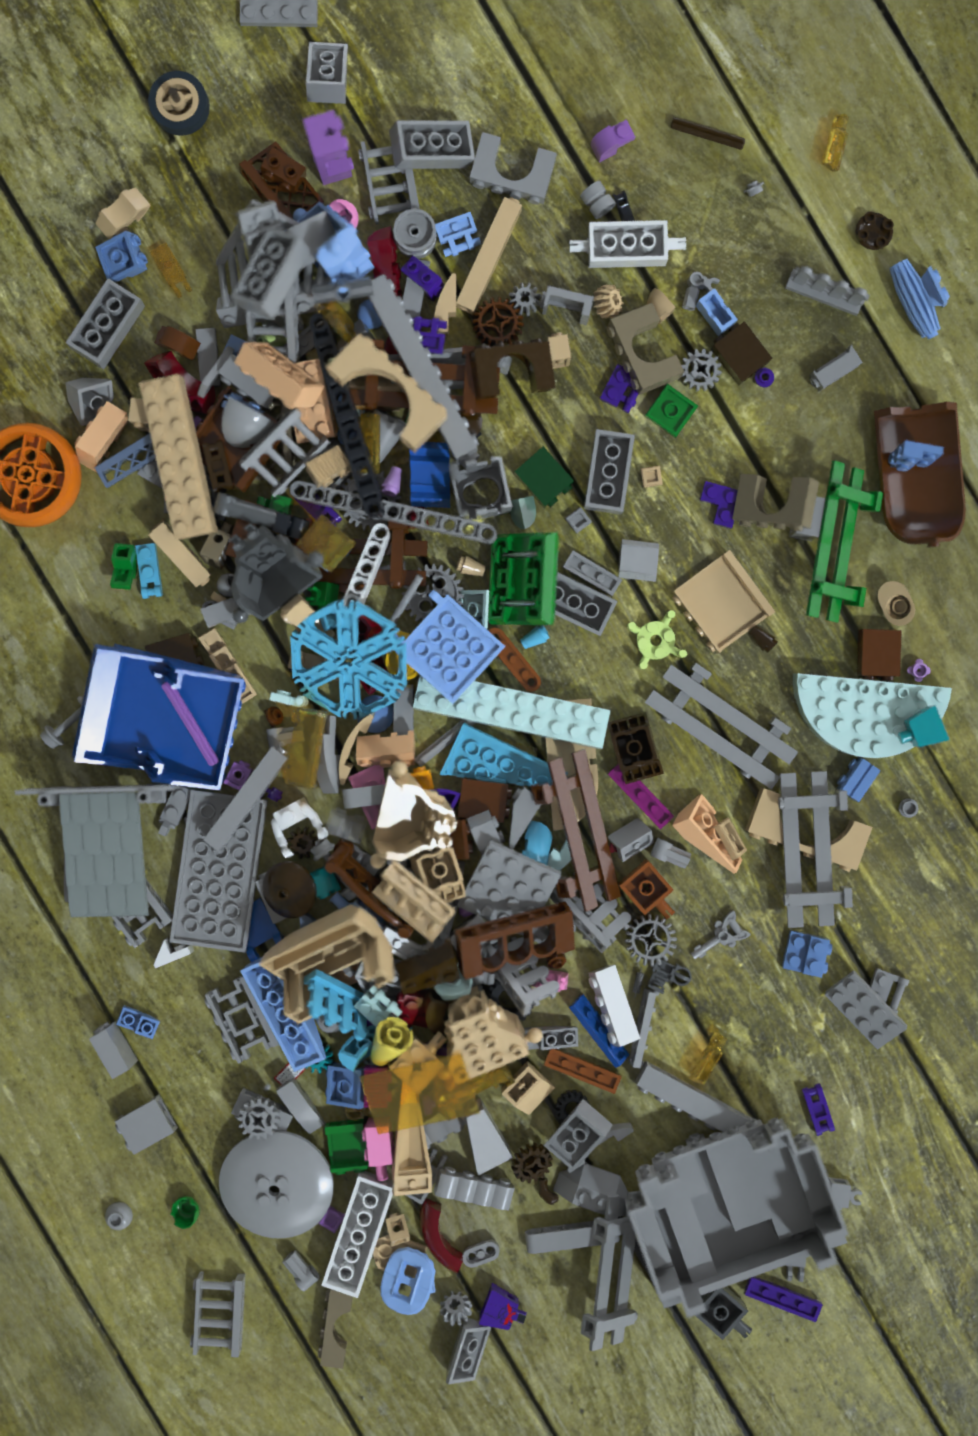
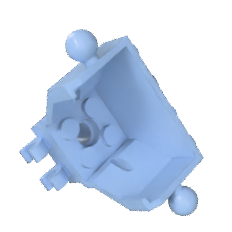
M318 202L308 212L302 208L296 209L293 213V219L299 223L326 211L336 234L318 249L317 255L315 254L318 261L314 262L317 268L318 263L322 265L325 269V277L331 279L330 283L340 278L347 280L363 278L375 268L369 260V252L362 247L356 235V229L351 223L340 217L336 211H333L329 205L325 206ZM345 287L338 289L340 293H345L348 290Z

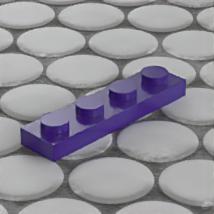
M756 1276L748 1279L744 1290V1295L813 1322L817 1321L823 1306L822 1302Z

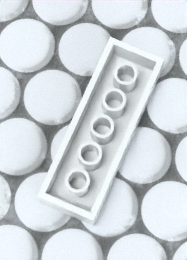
M367 1171L359 1173L321 1286L358 1298L393 1195L392 1180L377 1181L376 1174Z

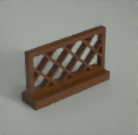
M276 141L250 160H244L239 163L240 174L264 203L273 200L276 203L277 212L293 219V216L289 212L290 206L305 208L308 212L318 202L324 204L323 199L306 178L302 182L304 184V191L297 190L295 193L303 195L302 203L291 202V192H287L289 193L288 201L280 200L277 197L278 191H285L278 184L276 186L268 185L265 182L266 180L261 177V171L253 167V164L256 162H263L265 160L263 157H267L272 147L287 155ZM305 195L313 196L317 202L313 205L304 204Z

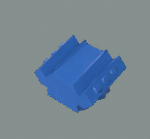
M425 442L415 453L410 450V498L412 507L450 508V451L447 443Z

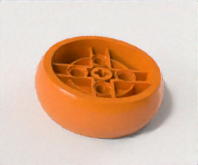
M19 423L0 430V455L11 444L22 439L23 443L22 447L11 451L3 461L0 460V482L4 491L12 498L11 509L0 500V519L19 527H39L55 522L70 510L80 492L82 471L75 450L60 433L44 425ZM47 442L51 443L60 453L65 472L58 471L51 456L45 452ZM35 452V459L30 461L29 455ZM12 467V475L7 476V470ZM32 473L31 477H26V474ZM50 474L51 481L49 483H45L44 479L46 475ZM25 490H28V491H29L28 497L25 498V499H23V497H22L23 492H24ZM54 490L60 491L59 495L49 506L34 512L36 503L50 497Z

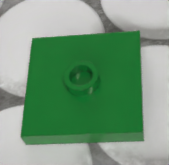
M667 384L647 411L645 417L676 438L698 405Z

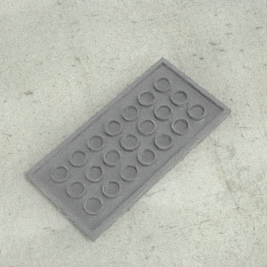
M191 790L169 942L247 952L256 889L255 881L258 875L268 800L260 799L223 850L218 852L203 839L236 795Z

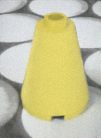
M388 1017L379 1022L375 1030L371 1050V1060L375 1065L385 1066L411 1047L414 1040L413 1032L409 1030L408 1024L405 1021L396 1017Z

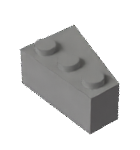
M489 810L467 818L481 855H483L490 840L503 845V842H505L502 831H497L496 828L499 827L495 816L491 817Z

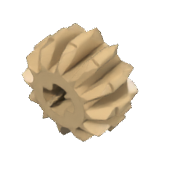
M603 285L594 292V307L597 309L596 313L600 314L601 318H614L622 311V296H620V290L616 289L615 285Z

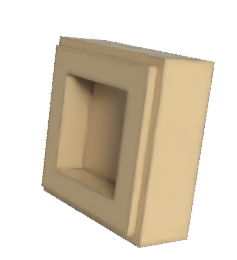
M660 465L640 469L643 488L663 485Z

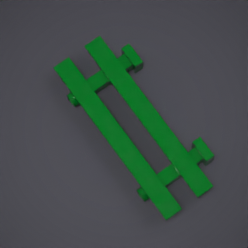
M832 460L806 616L819 618L822 596L825 595L829 596L826 620L838 623L842 600H844L843 605L864 607L867 588L845 587L858 506L861 505L860 510L864 512H880L883 493L879 491H861L864 470L856 467L851 469L849 486L843 485L842 479L845 464ZM839 499L846 501L833 580L832 583L825 582L838 503Z

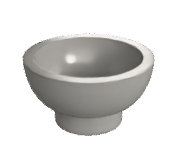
M123 1202L111 1204L105 1212L106 1224L113 1230L125 1229L130 1225L133 1218L131 1208Z

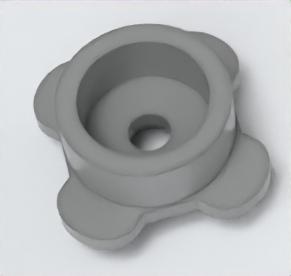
M757 180L746 185L748 189L743 192H747L749 197L763 191L762 185L764 182L758 183Z

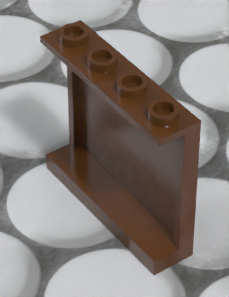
M228 386L226 390L223 389L218 395L219 400L215 406L212 405L208 409V416L204 422L201 421L197 425L196 435L202 462L206 467L208 466L203 444H214L218 440L223 441L233 485L245 493L258 475V472L250 467L245 470L240 465L239 460L256 443L251 444L249 448H238L230 445L224 438L222 431L224 408L222 403L224 400H228L224 395L236 393ZM242 398L243 401L249 403L248 400H246L245 398ZM265 412L261 414L274 423L278 422ZM276 440L272 444L274 450L279 445L281 440ZM218 451L211 452L212 457L219 455ZM263 453L258 458L259 463L264 466L270 456Z

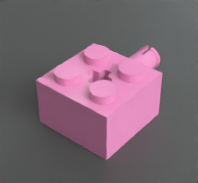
M391 1115L369 1117L362 1130L363 1142H367L366 1149H364L365 1161H369V1167L375 1166L376 1180L385 1181L388 1179L387 1165L393 1164L394 1156Z

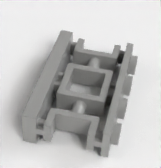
M147 879L148 908L152 906L158 915L148 921L146 916L112 917L114 926L124 933L126 942L130 946L133 945L134 948L147 940L142 933L144 929L154 922L159 929H162L173 920V914ZM136 917L142 924V927L133 932L128 922Z
M243 976L233 980L236 986L235 990L221 995L217 987L214 990L208 991L205 994L206 998H204L206 1006L212 1009L215 1024L220 1026L222 1030L221 1036L223 1041L229 1044V1052L232 1059L236 1060L238 1064L250 1058L251 1055L247 1048L263 1042L267 1050L270 1047L279 1045ZM245 989L249 1000L239 1004L235 995ZM228 998L232 1008L223 1013L218 1003ZM246 1007L253 1023L238 1030L231 1014ZM262 1024L266 1034L256 1038L252 1029ZM245 1033L249 1042L239 1047L235 1037Z

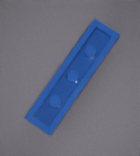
M584 994L579 996L569 1008L614 1067L621 1066L630 1054L624 1046L616 1047L609 1042L607 1037L608 1030L603 1024L601 1016Z

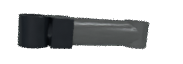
M218 492L213 512L264 526L274 532L299 540L306 539L311 522L304 518L272 510Z

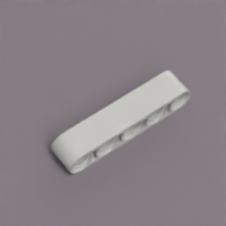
M379 523L374 525L344 596V605L348 607L351 600L359 601L362 604L366 602L391 540V533L385 524ZM385 531L384 537H377L378 532ZM372 549H379L376 555H370ZM366 566L372 567L369 573H363V568ZM358 584H364V588L361 591H356L355 588Z

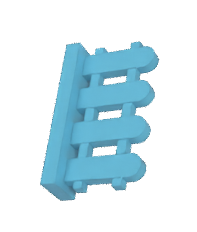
M318 969L304 977L303 984L307 985L308 990H310V1001L307 1002V1007H309V1014L312 1018L316 1019L324 1015V1021L328 1026L338 1022L342 1033H347L352 1029L354 1030V1037L358 1041H361L369 1034V1030L366 1029L367 1018L354 1007L364 993ZM323 997L325 998V1008L322 1007ZM338 1005L340 1006L339 1015L337 1014ZM352 1012L354 1013V1022H352Z

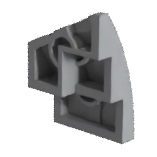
M326 211L284 231L285 233L300 237L310 249L301 269L318 261L315 257L318 249L336 234Z

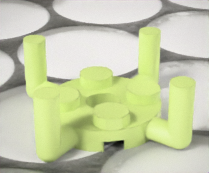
M673 610L665 614L662 622L652 621L641 628L636 626L634 622L627 624V629L637 634V647L643 655L638 664L639 669H646L650 659H662L670 653L679 658L687 656L685 650H680L674 646L675 634L668 626L671 619L675 617ZM653 635H658L661 639V643L658 646H654L650 642Z

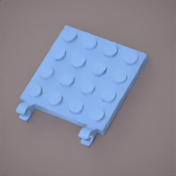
M433 589L428 596L437 606L408 638L400 644L406 642L407 664L450 703L454 704L505 646L448 594L442 598Z

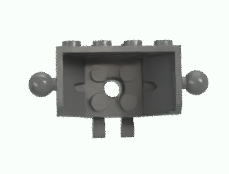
M249 523L244 527L249 532L246 539L242 540L237 535L229 539L234 543L232 548L237 556L235 558L237 567L231 592L240 608L235 609L233 612L234 621L244 623L247 621L249 614L262 621L267 619L298 593H302L323 577L319 566L324 561L323 555L320 552L314 551L308 556L293 546L290 539L284 537L283 534L277 535L264 526L258 529Z

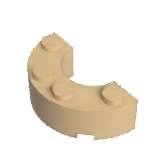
M298 593L281 608L282 613L280 616L290 625L294 624L296 626L295 629L301 632V629L297 626L316 610ZM320 619L315 621L317 629L338 641L337 634L333 630L324 631Z

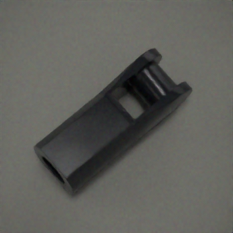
M623 190L621 194H613L612 198L616 202L615 206L621 222L635 221L626 192ZM624 201L625 205L620 207L619 202Z

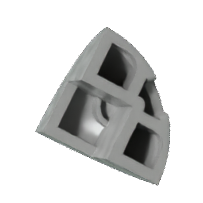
M229 397L223 412L222 431L225 440L230 445L238 448H249L251 444L258 442L276 423Z

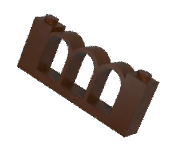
M566 901L454 930L458 968L464 980L483 975V971L495 972L501 969L506 962L512 965L523 964L531 958L532 954L538 958H546L554 952L561 954L575 950L573 912ZM549 924L547 939L542 943L534 944L532 929ZM523 931L524 939L522 945L514 951H508L506 936ZM497 938V951L488 958H482L480 943Z

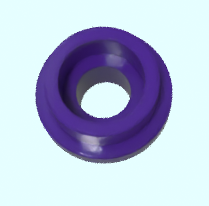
M761 368L755 374V382L760 387H769L774 381V373L768 368ZM766 374L768 380H763L762 375Z

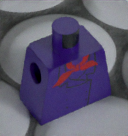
M491 1283L479 1315V1324L510 1330L513 1320L524 1323L527 1312L518 1309V1297Z

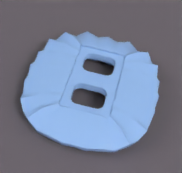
M410 1247L398 1248L391 1254L383 1273L380 1292L382 1300L392 1310L405 1315H413L425 1307L432 1292L436 1272L433 1261L429 1259L426 1253ZM406 1265L417 1268L415 1278L405 1275ZM401 1283L411 1287L409 1296L399 1293Z

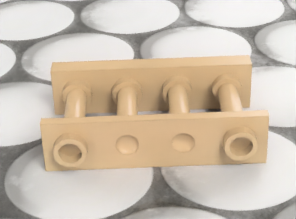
M394 860L382 873L381 877L384 880L373 890L372 894L432 943L443 931V926L456 911Z

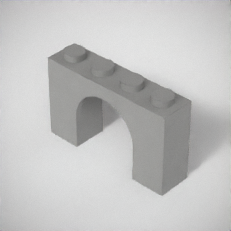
M482 132L470 174V184H473L478 189H491L496 194H509L510 197L518 200L521 198L527 199L528 202L539 205V203L544 204L557 153L538 148L531 172L521 180H508L499 174L495 166L501 145V137Z

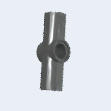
M371 277L351 280L340 278L335 282L312 285L315 304L332 301L347 302L352 298L374 295ZM345 287L348 289V291L346 293H340L338 289Z

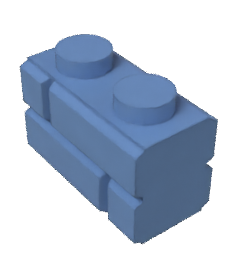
M858 757L849 763V771L846 775L843 774L837 781L838 787L836 788L837 790H846L847 796L855 802H860L880 773L878 768L865 759Z

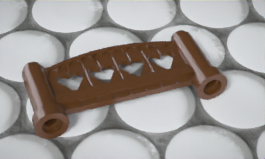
M347 839L339 840L334 847V852L325 863L326 871L337 873L358 898L374 912L398 928V935L401 938H409L414 928L399 915L397 917L389 910L386 904H382L372 894L373 890L380 884L379 880L352 857L354 853L353 843ZM345 869L351 870L354 873L355 878H353L352 875L348 873ZM360 882H365L368 885L369 891Z

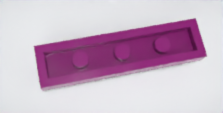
M619 764L607 773L660 830L674 817L641 781L626 784Z

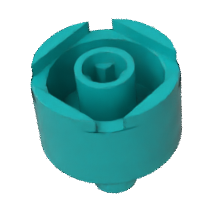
M325 866L310 873L316 884V897L320 900L330 896V892L334 893L342 889L336 874L327 872Z

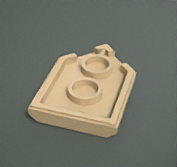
M386 1235L377 1240L373 1257L378 1269L384 1271L391 1254L398 1248L410 1247L425 1253L427 1246L412 1240L391 1246L389 1235ZM406 1265L404 1273L409 1277L415 1278L417 1268Z

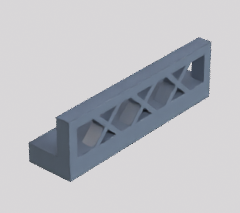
M151 433L95 467L106 488L113 486L156 459L155 454L151 456V452L155 453L152 450ZM145 450L147 451L145 460H136L137 455ZM131 460L130 469L127 471L121 470V465ZM116 470L114 479L108 481L105 475Z

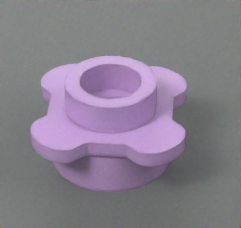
M921 659L915 660V664L907 668L908 674H912L916 682H921L931 671Z

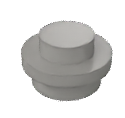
M904 799L899 804V812L902 816L911 818L917 814L918 804L913 799Z

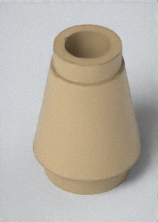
M465 555V557H459L456 570L460 571V574L483 576L486 566Z

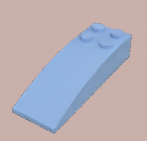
M263 957L250 962L241 969L240 972L293 1071H298L326 1059L314 1018L298 1024L284 1015L283 980L258 965Z

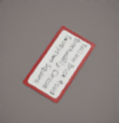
M288 1063L274 1079L282 1085L293 1077L297 1079L306 1069L303 1068L294 1072Z

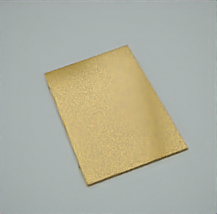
M462 1054L360 1076L378 1135L480 1114Z

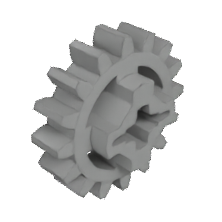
M695 349L694 355L689 352L687 354L688 359L683 358L682 362L685 365H681L684 370L681 377H685L683 384H690L688 389L694 386L696 392L700 388L705 392L707 386L712 389L714 387L713 382L717 383L719 381L717 376L722 374V371L718 370L721 367V363L716 364L718 356L712 358V351L706 354L705 349L701 353H699L698 349ZM689 363L691 364L690 366L692 368V372L690 374L688 373ZM711 367L713 368L712 377H711V374L709 373V369H710ZM703 368L704 371L698 373L697 369Z
M261 1096L258 1101L254 1097L250 1100V1103L246 1101L244 1104L245 1108H241L239 1111L242 1115L238 1117V1120L242 1121L239 1128H245L243 1134L249 1133V1139L256 1136L257 1141H259L261 1136L266 1140L268 1133L273 1136L275 1133L274 1129L279 1127V1124L276 1122L281 1120V1117L276 1116L280 1110H274L276 1103L274 1102L270 1105L269 1098L264 1102ZM247 1113H248V1116L250 1117V1122H249V1123H248V1121H247ZM269 1114H271V1117H272V1123H271V1124H270L271 1121L268 1119ZM261 1116V1117L263 1118L262 1120L260 1119L259 1121L256 1120V1117L259 1118V1117Z

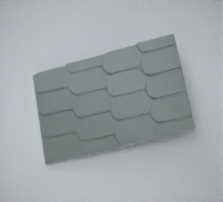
M137 792L59 794L70 917L149 916L140 805L137 800Z

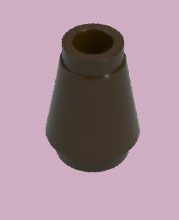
M757 625L749 633L762 651L765 650L767 653L778 643L775 636L759 628Z

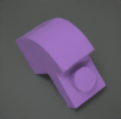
M626 119L613 127L609 125L593 137L590 146L600 163L615 155L617 148L635 140V135Z

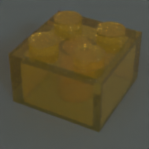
M323 514L320 515L297 543L308 555L314 551L320 552L324 558L321 566L330 572L337 567L356 544L350 536Z

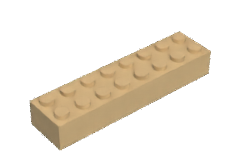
M173 375L139 383L174 539L184 540L217 533L218 529L184 377Z

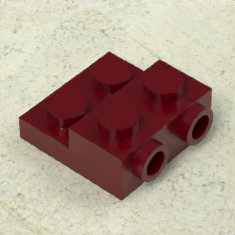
M421 989L407 994H403L401 990L396 996L397 1006L402 1010V1013L398 1017L393 1012L391 1013L396 1018L405 1021L409 1029L411 1025L428 1027L422 1007L426 990Z

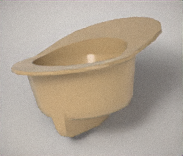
M897 581L884 583L878 590L877 597L885 617L893 625L902 626L908 624L915 615V606L907 588Z

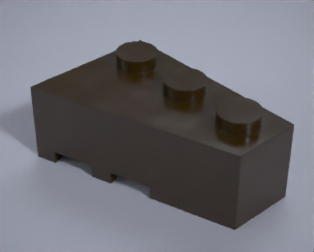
M450 938L444 940L445 944L437 948L434 946L428 948L429 952L421 956L416 954L396 964L403 994L414 993L417 990L432 988L442 983H449L460 979Z

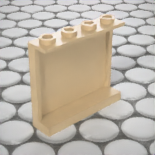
M730 550L672 592L674 595L672 597L673 601L677 606L681 605L685 610L683 614L689 622L693 621L697 626L695 627L696 632L700 637H705L708 641L706 645L712 653L714 651L717 654L721 653L731 643L765 618L775 613V610Z

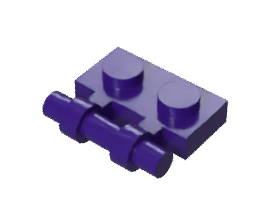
M420 316L412 318L414 331L418 330L423 339L421 342L423 348H428L431 354L443 355L445 334L438 333L439 328L446 329L447 321H440L439 318H433L432 320L423 319ZM430 327L431 333L421 332V328Z
M617 364L599 400L617 408L619 402L625 404L622 411L629 413L636 404L635 400L638 393L632 388L629 397L623 395L627 387L632 388L630 375L625 372L623 366Z

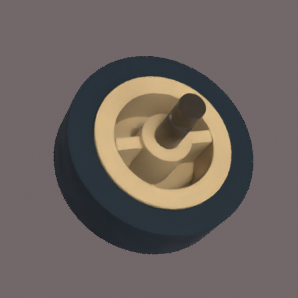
M184 71L167 72L153 83L149 92L148 103L150 111L158 125L170 134L178 136L192 134L199 130L208 118L210 104L207 93L201 82L190 73Z

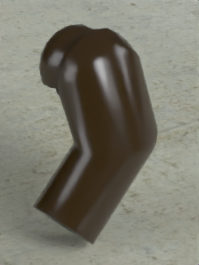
M538 1178L539 1196L549 1205L557 1203L559 1196L557 1193H551L548 1190L547 1178Z

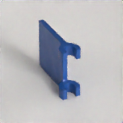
M261 898L253 903L246 952L250 962L260 958L255 949L257 946L271 938L277 944L284 938L276 924H273Z

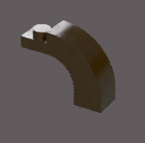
M427 989L422 1002L427 1026L434 1035L439 1031L447 1038L444 1030L446 1028L445 1022L449 1020V1016L445 1014L449 1005L448 1000L441 999L434 989Z

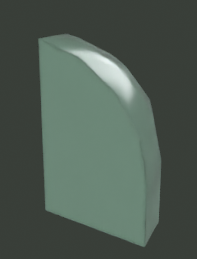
M534 496L512 500V512H510L512 521L520 529L530 527L536 517Z

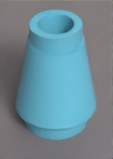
M537 625L520 641L523 647L527 649L547 642L550 636L544 625Z

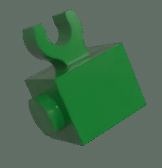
M280 495L272 496L271 500L258 496L257 504L272 510L291 514L294 501L291 498Z
M315 582L312 584V587L307 588V590L311 591V597H306V600L310 601V605L318 606L317 610L338 600L339 585Z

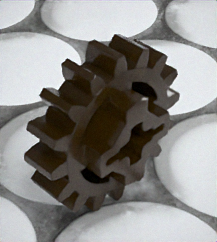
M533 1143L532 1147L526 1144V1149L520 1148V1153L514 1154L516 1159L511 1160L513 1164L511 1168L516 1178L520 1179L521 1182L526 1180L530 1183L532 1179L537 1182L538 1177L544 1178L543 1174L550 1172L548 1167L553 1165L551 1163L553 1158L546 1147L544 1148L543 1144L537 1146L536 1143Z

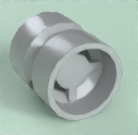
M601 181L594 182L580 195L582 201L587 206H591L590 212L595 219L603 217L616 205L611 195L605 194L606 190Z

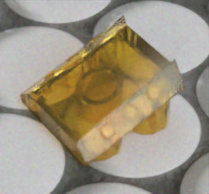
M337 301L319 303L317 311L322 314L332 325L331 327L349 344L357 335L354 332V323L348 313Z

